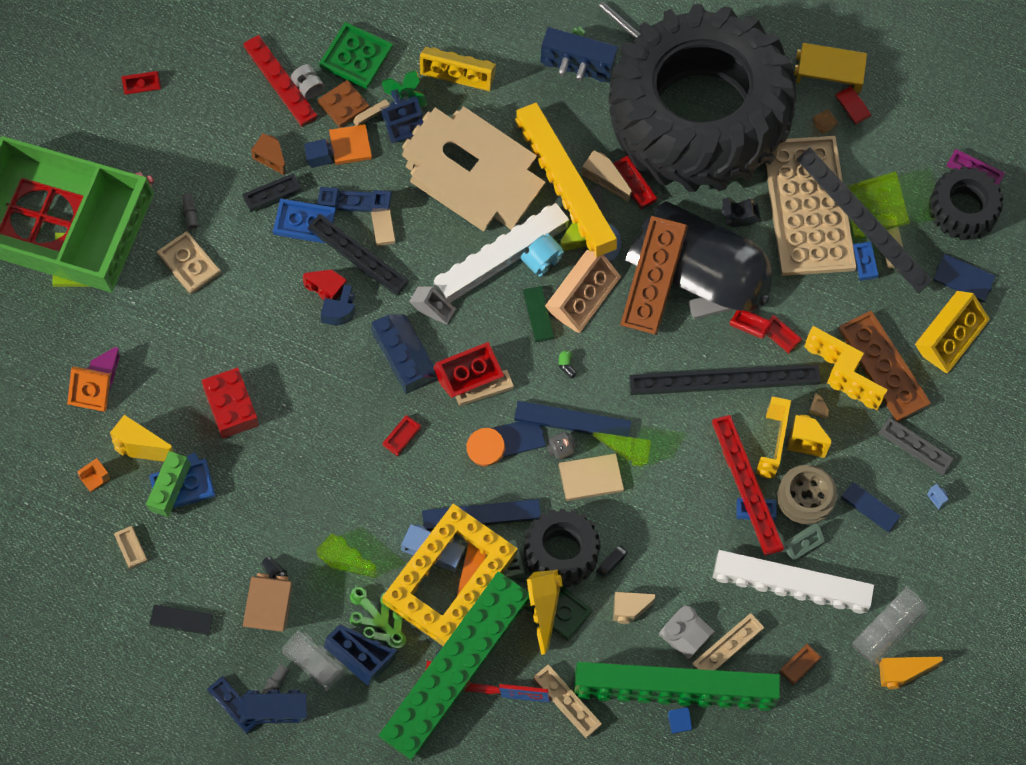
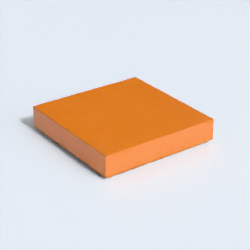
M365 124L329 130L331 144L334 149L335 165L372 159Z
M73 366L71 368L67 404L105 412L107 410L111 374Z

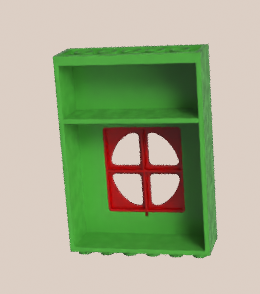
M1 136L0 260L113 293L154 196L148 179L140 175ZM41 190L48 191L40 211L17 206V201L28 193ZM55 195L63 196L71 204L73 209V218L71 220L48 215V210ZM13 213H19L36 219L27 239L20 237L14 231L10 220ZM44 222L67 228L66 233L54 241L46 243L36 242L37 235Z

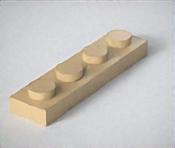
M750 613L695 660L692 666L695 669L701 670L719 669L764 629L763 625Z
M549 665L533 677V680L540 688L548 689L550 699L586 739L601 727L602 723Z

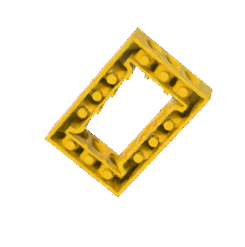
M452 504L383 595L382 602L444 646L498 571L502 574L517 556L518 548L458 506ZM457 533L464 538L466 543L470 542L480 549V553H485L488 556L442 616L413 594L418 590L417 586L423 578L429 575V570L436 563L437 559L441 558V553L448 544H452L454 535Z

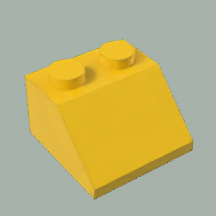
M796 415L791 427L787 450L825 458L831 445L828 435L816 419L808 415Z

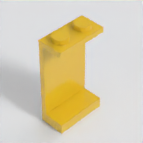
M803 43L801 49H798L796 54V60H799V64L795 65L794 75L797 76L796 83H800L801 76L853 84L854 91L860 93L864 82L867 53Z
M772 396L768 406L766 418L781 422L774 459L761 457L755 474H759L763 478H775L778 470L791 400Z

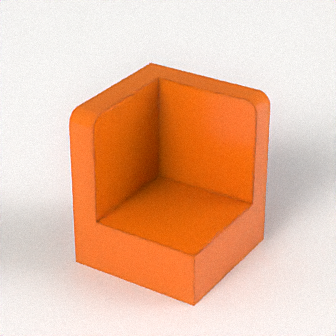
M97 458L78 471L79 478L90 492H93L110 480L108 472Z

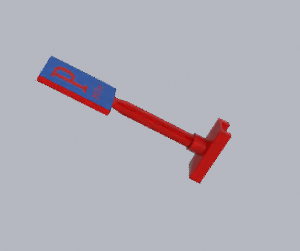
M427 661V662H426V669L428 668V666L431 664L432 661ZM470 683L464 691L501 694L503 698L550 703L549 691L544 688L500 684L499 687L493 685Z

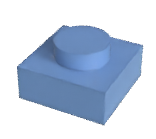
M937 484L931 487L927 493L938 510L946 505L948 501L947 493Z

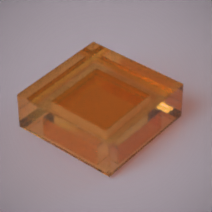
M829 109L815 115L812 119L822 134L838 125V121Z

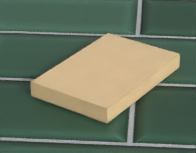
M187 231L157 251L159 258L190 295L221 274L220 269Z
M616 454L559 463L566 501L619 493L624 490Z

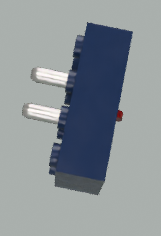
M548 27L541 46L540 63L547 67L560 68L559 75L564 76L566 72L577 73L576 79L578 81L588 76L600 82H610L612 71L616 64L618 46Z

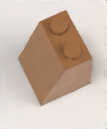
M257 573V576L251 577L243 627L283 632L287 629L293 581H289L287 576L277 575L276 579L268 578L269 574Z

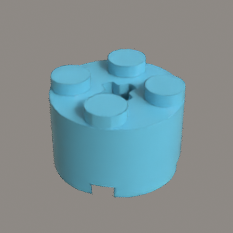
M546 233V235L543 234L528 247L529 252L527 254L524 252L520 259L536 275L542 277L548 271L547 268L551 264L555 266L562 259L561 256L564 251L549 233Z

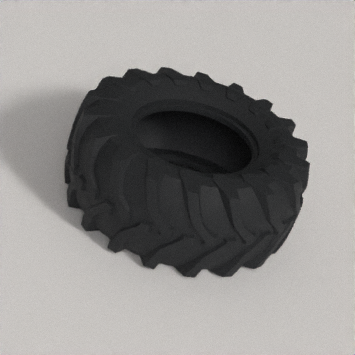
M695 4L689 13L675 15L672 9L664 11V19L652 26L646 22L639 26L640 35L632 43L625 41L621 48V52L624 55L620 59L619 64L613 68L611 78L614 80L610 82L609 112L616 138L623 151H627L634 166L640 171L650 170L660 184L667 186L676 181L680 182L688 192H696L701 185H713L718 191L725 190L729 181L743 177L748 182L754 178L753 170L765 162L771 165L775 159L773 152L780 143L787 140L790 132L787 129H790L796 108V84L793 67L789 57L784 53L779 38L775 34H766L758 19L751 16L741 20L732 8L724 6L716 13L707 12L701 4ZM693 75H709L723 79L733 85L741 93L744 103L734 113L725 118L710 122H697L674 114L663 104L660 96L668 86L679 79Z

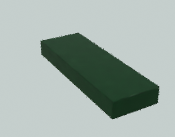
M542 286L523 289L535 343L553 340L554 334L548 310L545 307L546 302Z

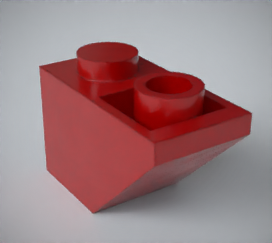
M332 269L308 272L303 275L304 286L309 291L318 293L322 300H325V298L337 300L342 295L344 284L347 285V280Z

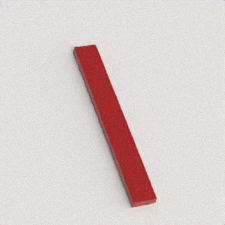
M731 415L712 419V425L764 555L783 551L784 546Z

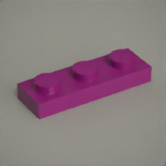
M957 149L954 150L947 163V167L951 169L958 168L960 170L961 167H968V169H972V167L978 168L977 171L986 172L989 178L992 176L996 180L995 185L1000 184L1005 174Z

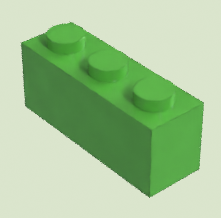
M171 451L168 452L146 503L151 512L166 517L170 516L191 466L186 456Z

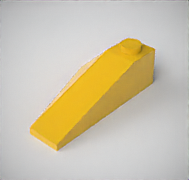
M558 570L534 572L527 579L531 606L535 605L534 622L539 623L537 637L541 655L546 654L549 650L560 587H562V577L558 575Z

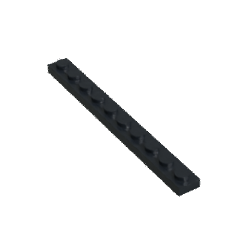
M811 147L796 159L918 293H921L933 282L926 272Z
M819 364L629 375L631 395L820 385L821 383Z

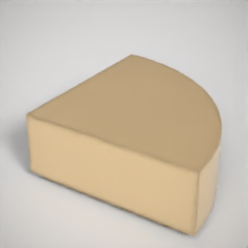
M815 394L809 413L827 419L829 413L827 405L821 396Z

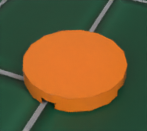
M481 428L473 432L466 444L469 458L475 464L483 467L498 463L505 452V442L501 434L491 428Z

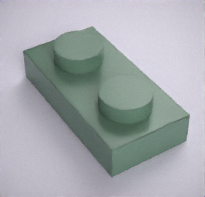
M815 523L783 543L788 557L794 561L825 542L820 526Z

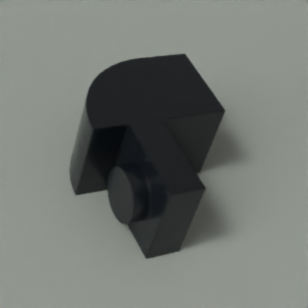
M730 197L722 199V213L726 218L727 225L740 227L761 221L759 205L752 199L736 203Z

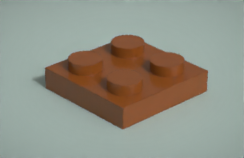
M348 80L318 99V103L339 128L369 109V104Z

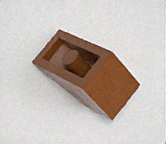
M262 133L251 149L252 159L284 175L286 173L285 163L279 141L272 135L268 136Z

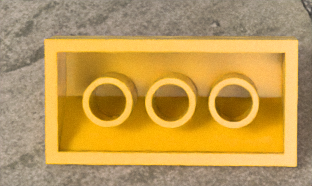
M425 47L421 52V75L486 91L491 90L496 72V64L488 60L482 61L471 56L465 57L454 52L441 51L434 47Z
M956 291L915 345L923 358L943 372L949 373L990 319L974 293Z

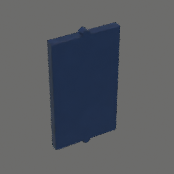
M944 254L940 265H937L938 270L933 279L935 282L956 291L974 293L977 300L982 302L985 301L988 292L992 290L991 285L995 278L993 274Z
M519 421L491 428L501 434L505 442L503 457L546 447L542 435L543 430H541L540 425Z

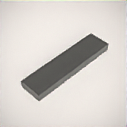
M891 417L888 418L878 433L943 476L954 461L953 457Z

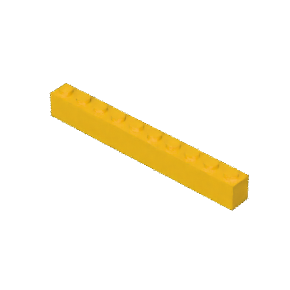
M533 103L516 110L517 118H515V123L517 127L522 129L525 141H529L531 144L532 153L537 155L540 167L546 170L549 182H553L557 196H561L564 208L570 211L572 222L574 224L577 223L579 233L582 238L585 237L589 251H593L595 256L599 257L616 250V236L538 104Z

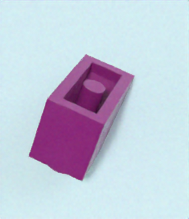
M114 347L91 360L90 366L86 367L89 370L110 373L109 390L112 388L121 356L119 348Z

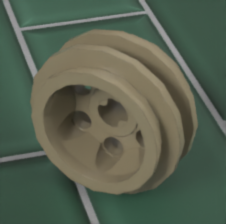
M799 465L790 469L783 476L777 491L778 504L782 512L792 521L801 524L818 523L824 520L834 508L837 499L836 484L832 477L822 468L813 465ZM802 482L803 485L797 486L796 483ZM790 492L795 493L796 497L792 498ZM819 493H823V499H820L818 497Z

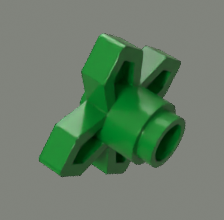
M416 70L406 73L402 82H398L393 78L382 81L386 94L392 95L390 91L398 89L401 99L416 96L421 108L428 104L425 94L415 90L420 82Z

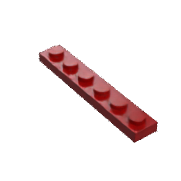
M257 35L243 43L248 54L300 126L303 127L317 119L315 111L261 37Z

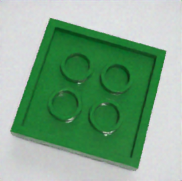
M344 22L321 59L319 67L368 89L391 52L393 44Z

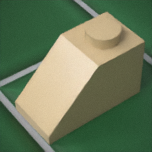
M615 592L613 621H618L620 624H628L635 621L653 605L655 594Z

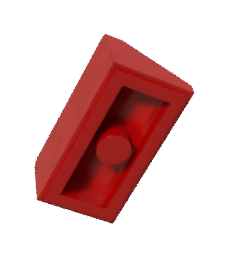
M158 71L121 76L124 95L161 89Z

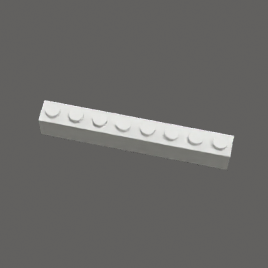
M556 203L552 206H546L541 213L536 216L532 215L524 224L516 225L508 234L500 235L494 243L486 244L482 247L481 251L469 255L464 262L453 265L445 274H439L434 280V289L451 303L520 259L524 252L527 254L529 252L528 247L541 235L549 233L553 238L567 229L569 225L568 217Z
M722 550L718 551L712 577L721 583L732 582L736 583L739 587L750 586L761 592L768 590L775 592L779 596L790 595L794 596L797 600L808 599L819 605L830 604L837 609H852L853 612L859 614L868 612L874 589L873 584Z

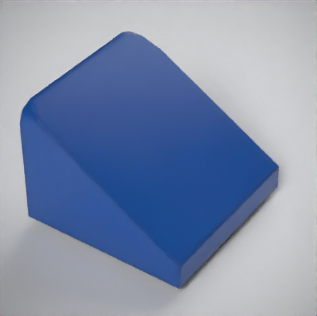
M688 707L668 712L672 734L692 730Z

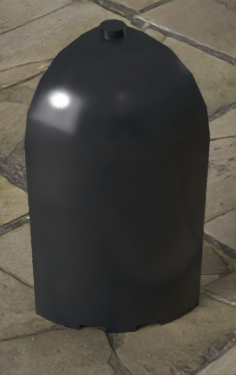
M668 201L663 202L655 209L654 217L688 225L672 281L673 284L708 301L734 310L754 311L768 304L770 299L768 295L773 275L770 261L759 246ZM648 217L642 225L641 229H643V232L639 239H634L625 259L636 266L651 217Z

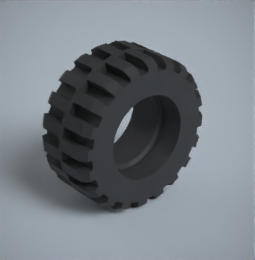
M961 167L960 170L954 168L950 170V173L945 172L936 182L930 196L929 209L931 210L929 213L931 218H935L933 223L937 227L940 226V231L944 234L946 232L949 233V236L952 238L956 236L959 237V240H965L966 238L974 240L977 236L983 237L993 229L1003 208L1001 188L998 184L995 185L996 180L992 176L989 178L986 172L977 171L978 168L972 167V169H968V167ZM958 193L971 195L979 202L982 211L974 214L961 212L954 207L950 196Z
M560 508L558 512L552 509L548 511L547 515L542 513L538 516V520H533L526 533L524 559L527 561L528 569L530 571L533 570V573L558 570V575L562 577L564 588L570 587L571 583H574V585L580 584L582 578L586 580L590 573L595 570L601 545L598 530H594L595 525L592 521L587 522L585 515H577L575 510L567 512L566 509ZM565 536L574 540L581 551L572 559L559 560L550 556L545 551L543 545L552 537Z

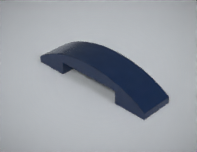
M320 187L317 205L353 212L387 211L390 207L392 192L373 190V193L340 191L338 188Z

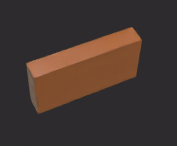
M806 644L779 672L794 686L821 659V656Z

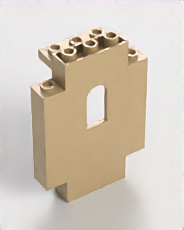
M464 106L460 111L456 110L452 118L437 108H434L432 112L428 111L423 118L424 123L421 126L417 125L412 133L414 135L412 139H407L402 146L404 149L402 156L408 160L406 167L411 170L410 174L412 177L410 182L483 232L494 218L512 230L545 184V181L529 171L537 155ZM446 143H455L479 159L470 172L443 153V146Z

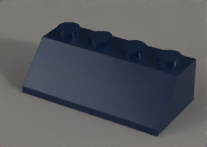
M388 314L371 322L372 333L405 394L438 379L433 370L434 365L406 314Z

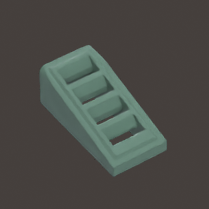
M516 540L508 541L513 546L518 548ZM518 550L517 556L514 558L516 563L508 566V568L518 567V569L508 571L507 568L503 573L510 580L525 577L524 567Z

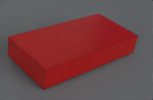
M737 310L730 320V326L764 339L772 326V321L748 311Z
M773 315L769 319V321H772V326L766 335L789 354L802 341V338Z
M406 415L385 439L382 446L396 456H399L420 431L421 425Z

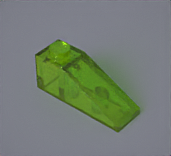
M593 432V437L626 460L632 461V465L643 467L644 463H648L651 440Z

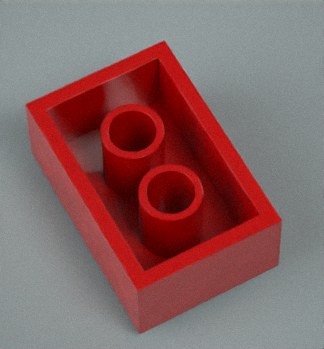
M238 367L201 380L222 439L259 426L255 410Z

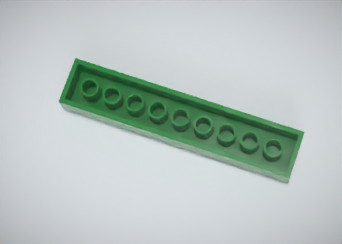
M498 571L378 735L379 738L408 760L414 762L530 601L529 592Z
M577 662L574 675V693L581 700H588L590 697L598 698L600 701L618 699L620 702H630V700H638L639 703L644 704L657 701L662 705H669L673 702L679 703L681 706L699 704L700 707H710L711 705H719L720 708L725 709L731 708V706H738L742 710H749L751 707L759 708L761 711L774 709L779 700L780 674Z

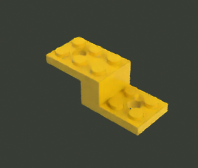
M813 326L804 347L810 353L822 356L827 362L835 363L827 383L833 389L843 391L850 398L863 402L866 407L878 410L887 389L856 373L864 353Z

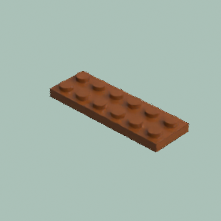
M651 216L620 323L621 326L654 335L658 334L688 225Z
M872 311L839 326L838 330L846 343L864 353L860 365L869 379L887 389L883 401L897 422L930 406L931 402Z

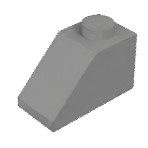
M432 286L417 287L409 301L422 314L444 324H448L456 310Z

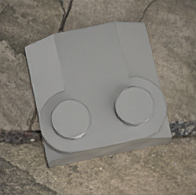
M684 605L666 623L659 636L689 661L715 631L697 615L692 607Z

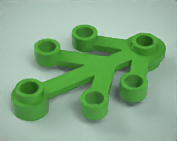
M361 587L354 588L350 594V601L355 605H362L372 618L363 617L361 613L354 612L350 617V623L354 626H369L364 629L363 637L370 640L387 642L390 648L401 649L406 643V637L401 632L403 617L393 611L392 615L395 619L393 629L388 624L389 607L382 602V597L386 592L380 598L382 604L380 614L366 598V591ZM353 617L359 618V621H355ZM372 627L381 628L385 633H377ZM366 632H370L372 636L366 635Z

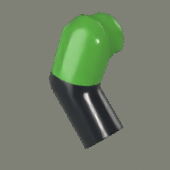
M568 350L562 351L559 355V368L572 379L577 374V371L570 365L572 353Z

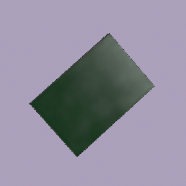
M563 586L560 587L553 630L568 641L591 614L593 609ZM529 601L525 608L534 615L535 605L531 606Z

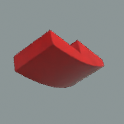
M851 86L835 95L836 100L846 110L847 116L855 125L871 117L868 108Z

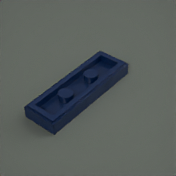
M852 482L841 497V499L887 532L892 529L900 518L899 514L854 482Z
M223 676L207 688L211 696L246 735L259 725L240 724L241 696Z

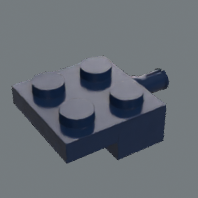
M398 89L390 91L394 101L380 108L391 143L414 136L412 133L417 125L421 126L424 123L418 98L412 96L407 99H401Z

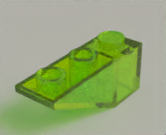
M331 533L316 549L317 556L333 569L373 578L377 576L375 564L370 560L366 561L363 559L361 553L354 547L351 549L346 544V540L340 535L336 536Z

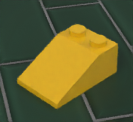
M126 415L120 419L110 432L114 449L121 455L126 454L132 458L164 462L168 452H173L170 444Z

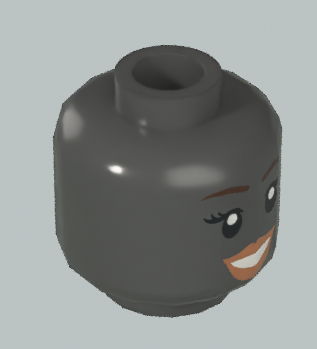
M566 432L550 437V445L546 446L550 456L555 455L558 460L573 455L574 448H577L572 435Z

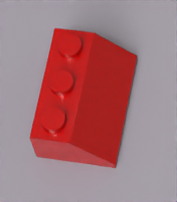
M489 342L436 362L433 367L440 385L451 398L504 377Z

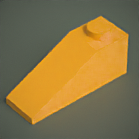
M942 657L882 658L879 663L881 687L898 689L899 686H903L938 667L943 659Z

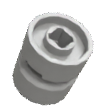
M309 64L298 67L291 75V80L306 99L316 97L324 89V83L316 76V72Z

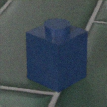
M326 139L304 144L307 161L311 168L333 163L334 149L332 144L329 145Z

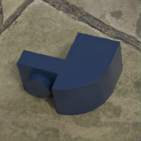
M344 284L340 301L325 298L321 311V323L337 326L343 325L353 318L355 314V304H353L355 293H352V286Z

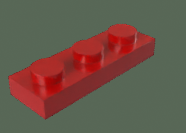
M628 156L613 163L631 189V197L641 210L657 201V197Z

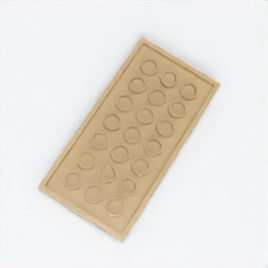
M836 137L787 139L785 142L780 143L773 152L775 159L771 165L765 163L781 276L855 271L856 262L848 216L796 160L811 147L842 181Z

